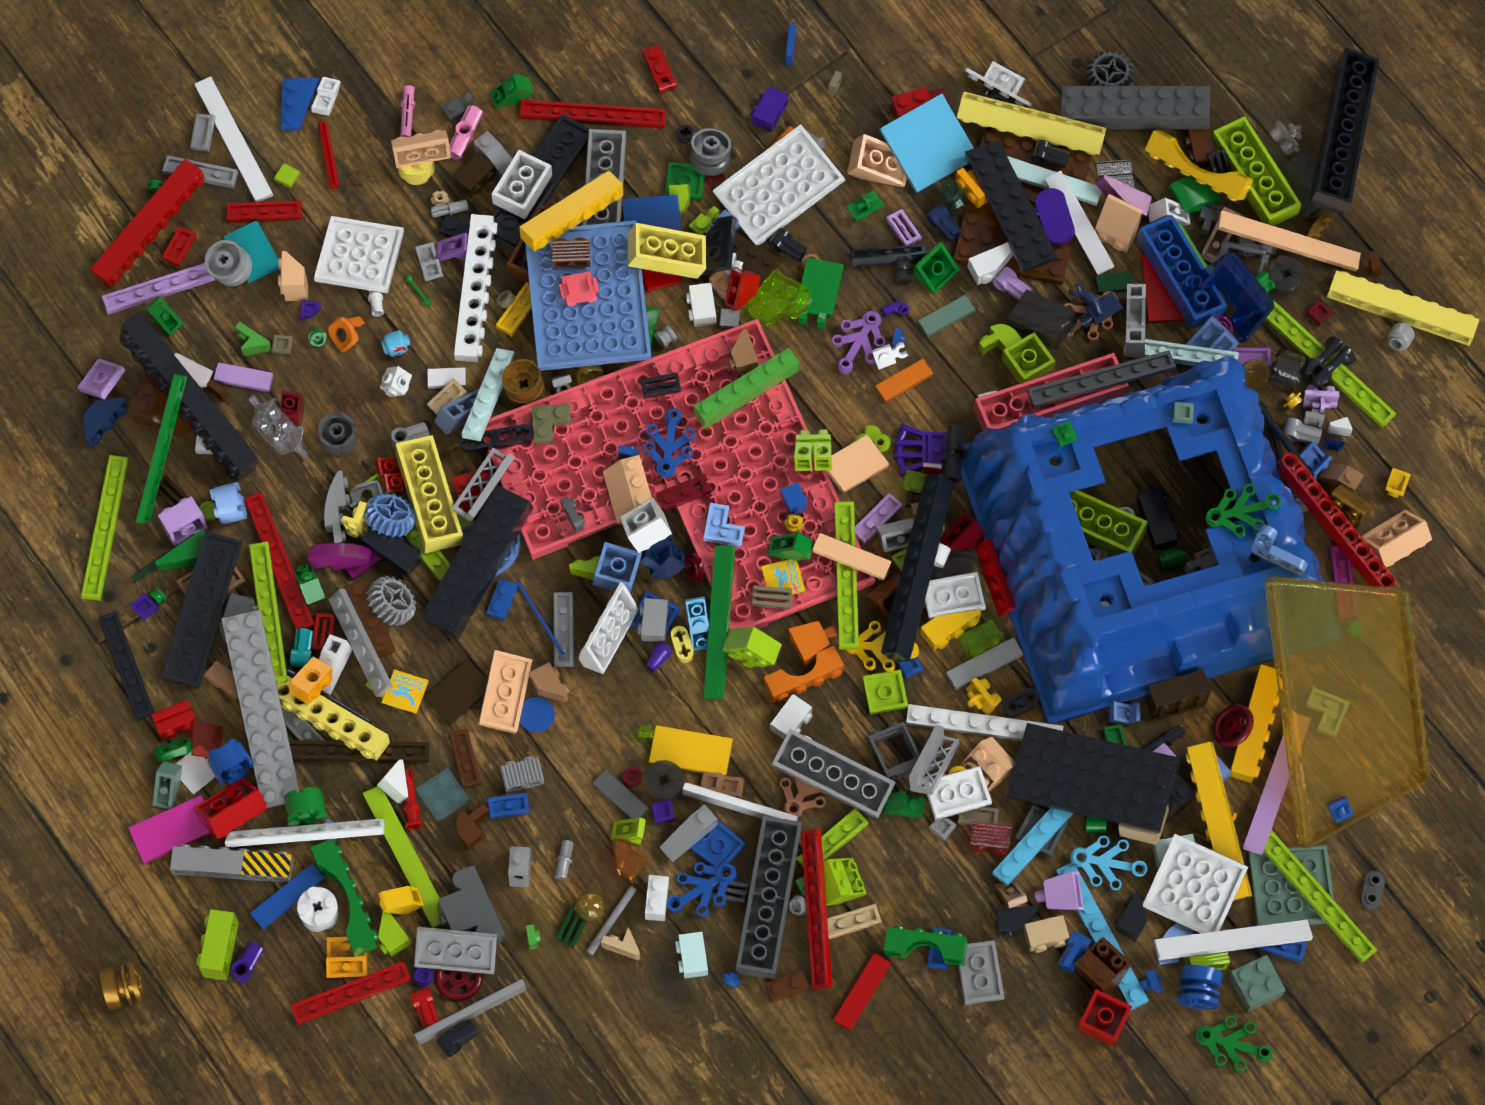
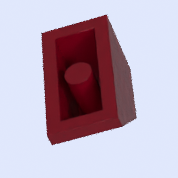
M964 513L940 538V543L951 550L973 548L985 533L977 521Z

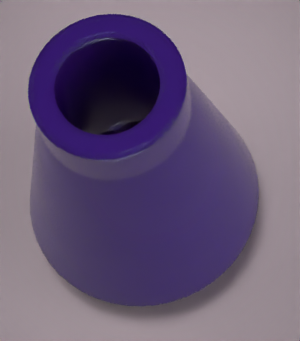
M659 641L657 645L655 644L646 666L656 671L671 656L672 649Z

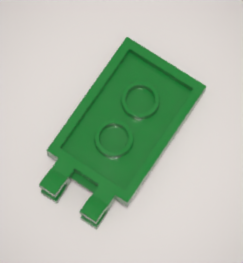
M807 257L796 304V311H800L798 324L806 325L809 313L818 315L817 328L824 329L826 317L832 318L844 268L843 264Z

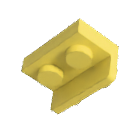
M360 501L358 507L354 508L352 518L342 517L346 533L353 538L363 537L369 528L367 521L364 520L367 506L365 502Z

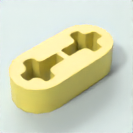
M683 626L674 627L671 631V641L676 657L680 662L688 663L694 656L688 631ZM677 632L684 634L682 635L683 642H680L679 638L675 637ZM682 647H685L686 652H689L687 657L681 654Z

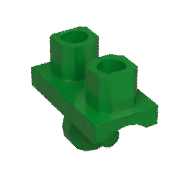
M873 190L866 195H861L859 199L847 205L846 209L857 223L884 207V203Z

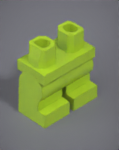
M801 430L800 434L796 435L795 471H812V458H814L815 471L832 470L831 434H828V430H819L817 435H810V431Z

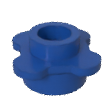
M728 971L727 974L722 973L724 976L722 982L735 988L738 983H742L738 979L739 975Z

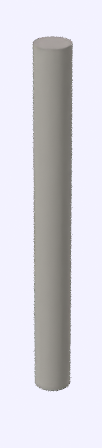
M629 886L586 950L587 953L590 955L595 953L601 944L603 936L607 935L636 892L635 888Z

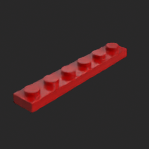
M402 961L291 1005L297 1024L300 1025L408 983L411 979L405 963Z

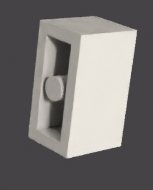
M711 283L690 285L689 293H686L687 304H691V309L688 310L689 320L693 321L694 327L715 325L716 311Z
M793 694L770 723V730L782 739H785L789 729L800 734L802 725L804 723L808 724L813 716L812 707Z
M649 875L645 920L665 921L669 877Z

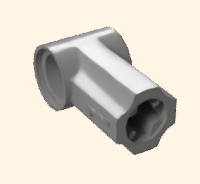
M1287 418L1283 433L1292 443L1300 441L1309 444L1314 442L1318 446L1322 429L1304 425L1295 418Z
M422 422L407 428L394 429L391 434L394 449L396 448V443L429 436L426 424ZM403 437L404 440L397 441L396 438Z

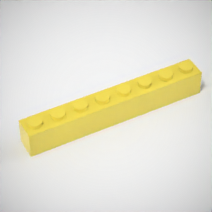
M964 92L962 95L957 118L965 123L974 122L981 127L996 128L1000 132L1009 131L1020 137L1028 136L1036 141L1045 140L1052 145L1067 146L1071 150L1079 149L1090 155H1100L1106 132L1104 127Z
M1336 270L1327 295L1330 299L1470 346L1479 322V319L1471 314H1463L1453 308L1439 306L1436 302H1428L1418 296H1410L1400 290L1389 289L1383 284H1375L1365 278L1351 276L1345 271L1340 272Z

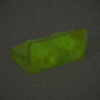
M992 619L958 636V640L969 658L977 657L984 653L986 649L1002 644L1004 638L1003 632H999Z

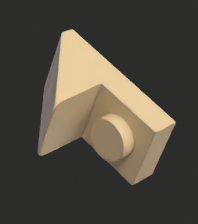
M629 928L626 931L623 942L614 935H609V937L603 936L601 941L602 948L639 961L640 952Z

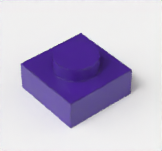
M146 593L130 605L143 621L158 610V606Z
M671 800L652 803L655 824L675 821Z

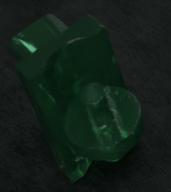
M952 180L942 182L940 189L946 195L941 197L942 201L948 202L951 209L963 206L965 204L961 197L964 194L963 189H957L956 183Z

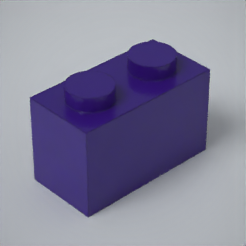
M769 86L766 92L763 91L761 93L758 106H754L751 111L752 124L772 133L788 105L789 95Z

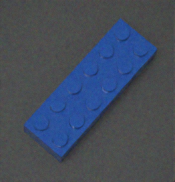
M1173 215L1141 227L1136 240L1190 330L1205 324L1211 316L1214 318L1221 317L1227 305Z

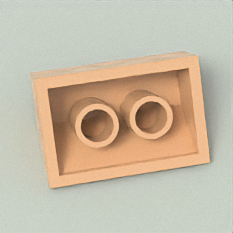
M435 130L428 134L419 133L411 137H398L395 140H391L396 168L451 158L446 130Z
M640 455L621 459L603 471L617 524H621L620 517L652 498Z
M1403 510L1361 536L1386 567L1392 566L1396 561L1410 555L1411 552L1425 546L1426 543L1432 540L1426 521L1407 510Z

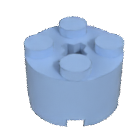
M238 482L222 485L210 490L211 498L216 502L214 513L216 518H219L220 524L225 525L247 519L244 497L238 493L241 490Z

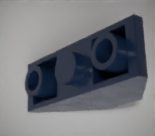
M123 397L95 401L83 414L85 440L88 447L92 448L94 445L99 444L106 431H110L114 427L115 421L126 413L128 405Z

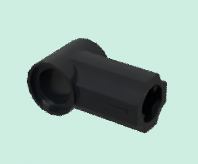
M1037 140L1031 160L1038 164H1045L1047 162L1065 168L1070 152L1053 147L1048 141Z
M779 228L768 241L771 249L779 253L783 252L798 262L807 251L806 246L793 239L790 233L783 228Z
M468 1019L454 1030L443 1033L436 1042L449 1058L458 1053L462 1046L477 1036L479 1032L472 1021Z

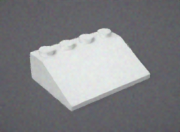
M620 582L612 598L608 601L606 609L599 617L597 625L590 633L588 641L579 653L578 659L583 667L604 674L639 610L625 584Z

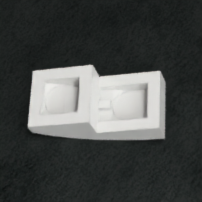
M327 77L322 78L317 89V96L312 105V112L330 115L341 83L339 80Z

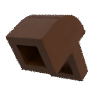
M484 803L481 806H475L470 811V815L463 810L457 817L456 829L458 837L468 850H471L484 839L483 832L477 826L490 815L489 809Z

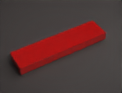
M301 201L227 203V223L254 222L256 220L257 222L301 220Z
M874 953L833 1021L851 1031L892 963Z

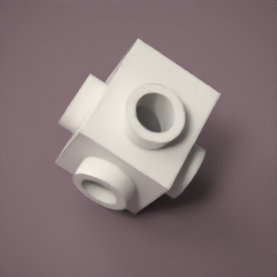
M399 366L387 368L382 376L380 389L384 390L386 395L390 397L405 395L412 375Z

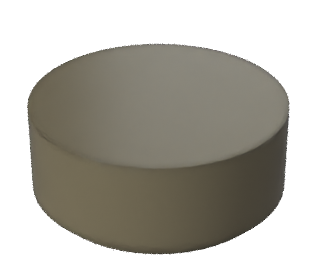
M506 290L498 296L497 304L502 309H505L513 303L515 295L510 290Z

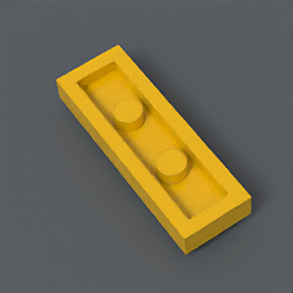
M528 282L524 284L513 303L507 308L496 324L497 329L511 337L532 309L530 284Z

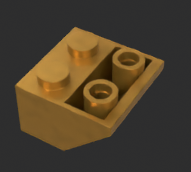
M1342 484L1330 496L1332 502L1336 504L1353 527L1357 529L1370 513L1373 506Z

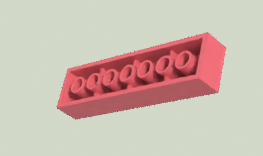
M1112 353L976 398L972 408L982 431L987 428L1002 430L1008 428L1012 422H1017L1022 415L1035 414L1044 418H1051L1056 414L1125 395L1129 385L1125 383L1033 409L1027 389L1119 364L1115 354Z

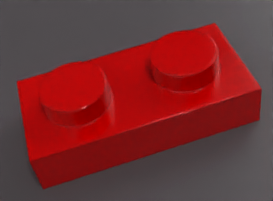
M179 226L162 256L163 260L180 267L197 237L196 233Z

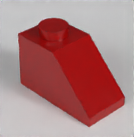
M732 269L724 306L735 311L741 309L757 294L760 275L748 270Z

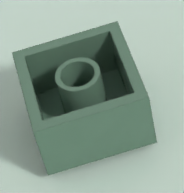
M1267 955L1231 971L1228 977L1247 1013L1282 997L1286 991Z

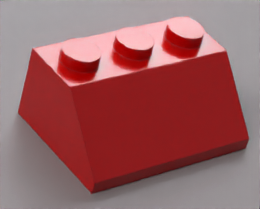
M244 778L239 779L193 807L194 812L206 829L217 839L227 836L233 829L243 826L246 821L261 815L264 810L268 809L259 789Z

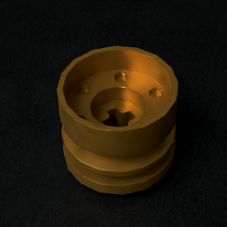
M518 359L505 367L502 373V383L509 401L514 406L521 407L544 398L546 386L538 366L533 361Z
M134 961L128 962V972L124 963L120 964V974L116 973L113 966L99 970L102 990L109 1011L122 1008L124 997L127 998L130 1005L134 1004L133 995H135L138 1003L144 1001L143 982Z

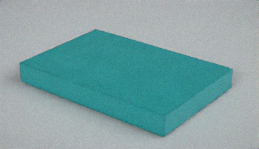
M257 220L223 236L224 240L237 243L251 256L253 264L251 274L247 279L248 283L279 269V259Z

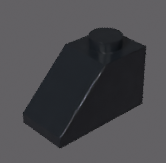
M1037 906L997 908V936H1002L1005 939L1014 938L1023 930L1024 925L1036 916Z

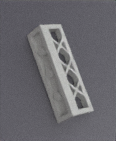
M493 447L452 507V510L471 522L515 457L510 453L505 456ZM493 454L503 460L499 466H491L490 458ZM489 470L490 480L482 482L480 477L481 471ZM479 485L480 495L471 497L470 488ZM462 501H469L470 510L467 513L458 507Z
M936 725L909 775L910 790L913 792L934 794L960 744L959 739L944 736L943 726ZM943 744L952 745L951 747H948L946 749L942 748ZM941 756L945 757L944 760H941L939 762L935 760L936 758ZM937 768V773L929 774V771ZM929 781L932 784L930 787L922 786V784Z

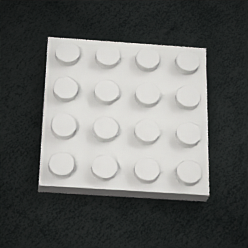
M331 216L314 280L316 282L388 293L404 228Z
M1174 834L1143 903V907L1199 933L1220 931L1248 867Z

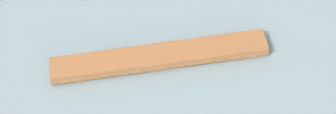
M1223 210L1219 214L1218 230L1356 272L1358 270L1361 255L1359 252Z

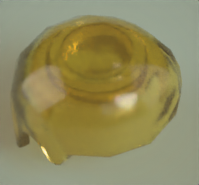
M1255 358L1246 361L1242 365L1246 369V384L1259 387L1265 385L1270 379L1271 370L1265 361Z
M600 365L578 367L575 372L577 386L603 376V368Z
M584 892L576 900L575 909L582 919L587 921L597 920L605 912V901L597 892Z

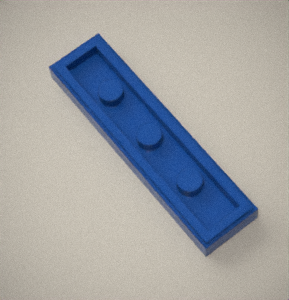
M312 863L253 910L250 915L262 929H265L296 904L305 891L321 884L325 880L324 876Z

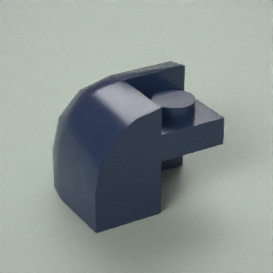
M671 535L653 544L649 549L641 551V562L644 566L649 567L650 576L659 579L669 578L677 574L685 566L683 551L680 548L678 549L671 541L673 539Z

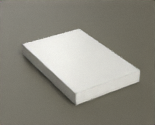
M978 572L930 580L925 598L928 619L932 620L936 616L978 609L979 611L985 610L986 606Z
M980 766L943 776L934 794H927L935 820L992 804ZM930 781L924 783L925 787H930L932 785Z

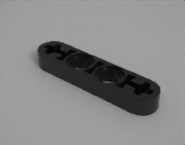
M526 424L486 430L483 437L488 436L492 438L490 444H483L481 441H478L479 446H476V440L465 439L461 436L459 446L464 453H474L491 450L493 447L497 449L526 444L532 440L533 431ZM522 431H526L527 437L521 435ZM513 432H516L517 439H514ZM508 433L511 438L508 441H502L500 436ZM469 440L470 447H466L465 441Z

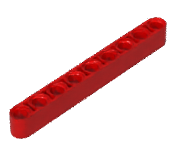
M1293 453L1284 454L1276 464L1278 473L1373 591L1379 595L1386 594L1395 585L1394 576L1336 504L1332 502V499L1299 458Z

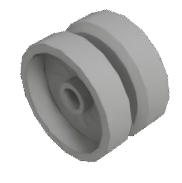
M221 240L216 242L208 249L205 255L207 272L223 285H240L251 274L253 264L251 256L233 241Z

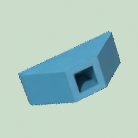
M705 597L685 600V611L693 651L707 649L709 624Z

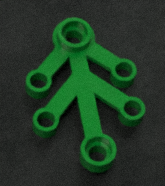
M1246 484L1233 509L1226 510L1228 504L1235 501L1237 497L1235 490L1227 489L1218 507L1212 508L1206 513V522L1212 527L1222 525L1233 531L1236 537L1242 538L1246 534L1245 527L1240 524L1236 525L1228 520L1235 517L1252 526L1254 531L1258 533L1259 529L1255 526L1257 524L1265 525L1264 522L1256 520L1247 514L1264 509L1275 511L1281 506V498L1278 494L1271 493L1266 496L1265 501L1245 505L1249 497L1254 496L1256 493L1254 485ZM1248 488L1253 489L1251 493L1246 492ZM1229 493L1234 494L1232 498L1227 497ZM1272 501L1277 502L1275 506L1270 505ZM1214 516H1219L1217 521L1212 520ZM1237 529H1243L1241 534L1236 533Z
M1234 1016L1226 1017L1224 1022L1213 1028L1202 1026L1196 1032L1197 1042L1208 1047L1216 1066L1223 1067L1227 1062V1057L1221 1054L1216 1044L1223 1045L1234 1064V1070L1238 1073L1244 1072L1247 1065L1244 1060L1239 1058L1235 1049L1255 1055L1256 1059L1261 1063L1268 1062L1273 1054L1269 1046L1262 1045L1256 1047L1237 1041L1246 1035L1255 1033L1257 1027L1254 1022H1247L1243 1028L1226 1037L1217 1035L1227 1028H1235L1237 1019ZM1227 1020H1233L1234 1025H1228ZM1251 1025L1254 1030L1248 1031L1246 1027ZM1207 1032L1210 1037L1206 1039L1202 1034ZM1266 1050L1268 1052V1055L1263 1056L1261 1054V1051ZM1222 1057L1224 1063H1219L1217 1058ZM1236 1064H1243V1069H1238Z

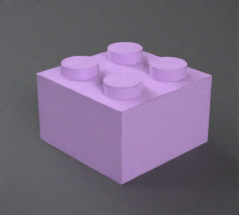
M192 496L181 499L177 505L165 508L158 515L163 530L174 547L183 543L201 529L203 531L208 529L204 516Z

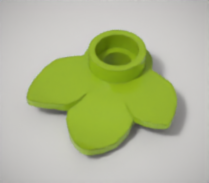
M873 425L865 426V434L858 435L853 440L854 443L868 435L881 453L886 452L891 445L889 437L882 434L880 429ZM883 440V445H878V441Z

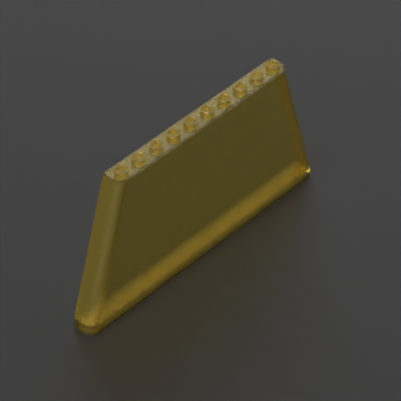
M1271 576L1265 579L1296 833L1300 845L1305 848L1321 843L1431 781V767L1428 764L1429 749L1425 739L1427 731L1423 722L1425 714L1421 706L1422 692L1418 681L1420 674L1416 664L1418 656L1414 648L1415 634L1412 631L1413 616L1409 607L1411 598L1408 590ZM1343 796L1347 797L1353 816L1339 823H1334L1327 804Z

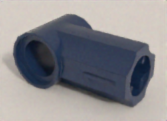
M943 204L938 205L926 214L930 225L934 228L937 227L948 241L955 240L962 232L960 227L950 217L948 209Z

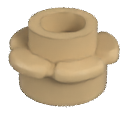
M444 191L434 192L431 197V203L434 206L447 204L449 201L448 194Z

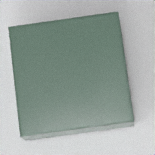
M1174 402L1172 422L1192 424L1194 404Z

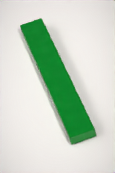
M174 374L136 519V522L141 524L149 523L187 380V376L183 374Z
M715 546L704 699L724 700L727 652L722 649L729 633L735 546Z

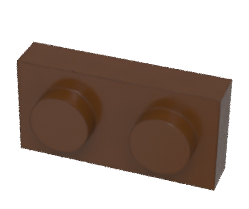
M803 970L765 983L771 1003L809 991Z

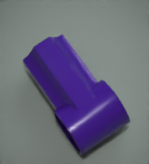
M248 941L238 960L232 964L231 971L236 982L245 983L250 979L251 972L264 951L259 945ZM243 968L246 970L242 975L236 974L239 969Z

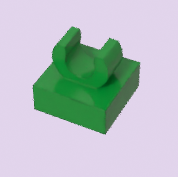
M1262 271L1250 280L1253 294L1258 298L1269 293L1268 291L1272 288H1275L1274 281L1270 280L1268 272Z
M1070 421L1051 429L1059 447L1078 439Z

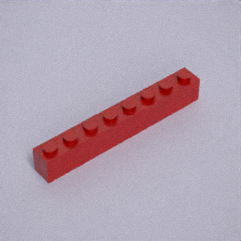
M184 159L91 267L90 270L93 276L109 288L119 283L124 272L131 269L136 258L143 255L148 244L154 242L160 230L166 228L172 216L178 214L184 202L189 201L196 188L202 186L205 179L203 171Z

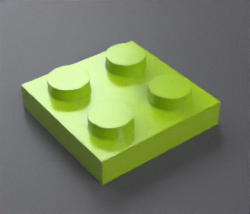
M901 670L863 676L862 679L870 715L908 708Z

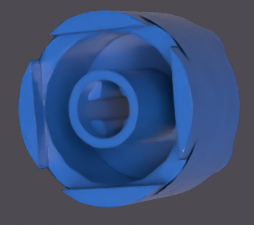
M231 739L226 745L219 749L215 748L208 753V765L221 785H224L223 782H228L229 785L233 784L239 779L245 778L250 767L253 769L254 763L243 744L237 742L236 739Z

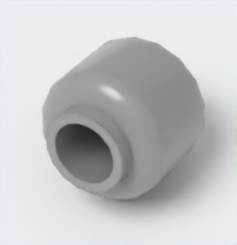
M1396 323L1387 335L1390 347L1395 350L1407 349L1414 339V330L1408 324Z

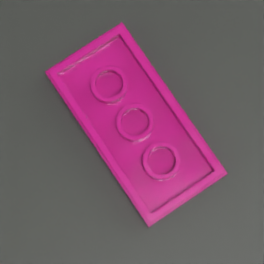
M201 795L128 827L144 864L172 852L173 846L179 847L180 844L188 845L210 835L193 810V807L204 801Z

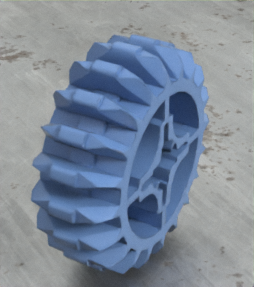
M386 492L384 495L382 493L373 495L367 501L364 520L367 521L368 526H372V530H377L378 534H385V537L390 535L392 538L395 536L401 538L402 535H407L413 528L416 515L414 509H412V504H408V500H403L401 496L397 497L394 493L389 495Z

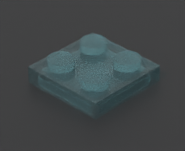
M446 768L415 789L437 822L470 801V798L449 768Z

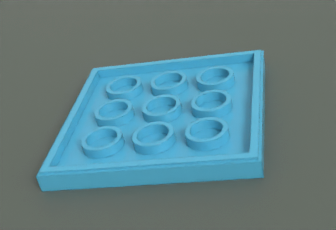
M943 94L879 129L916 193L969 164L965 157V151L974 148Z

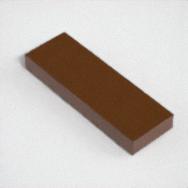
M468 729L449 733L462 789L482 785Z

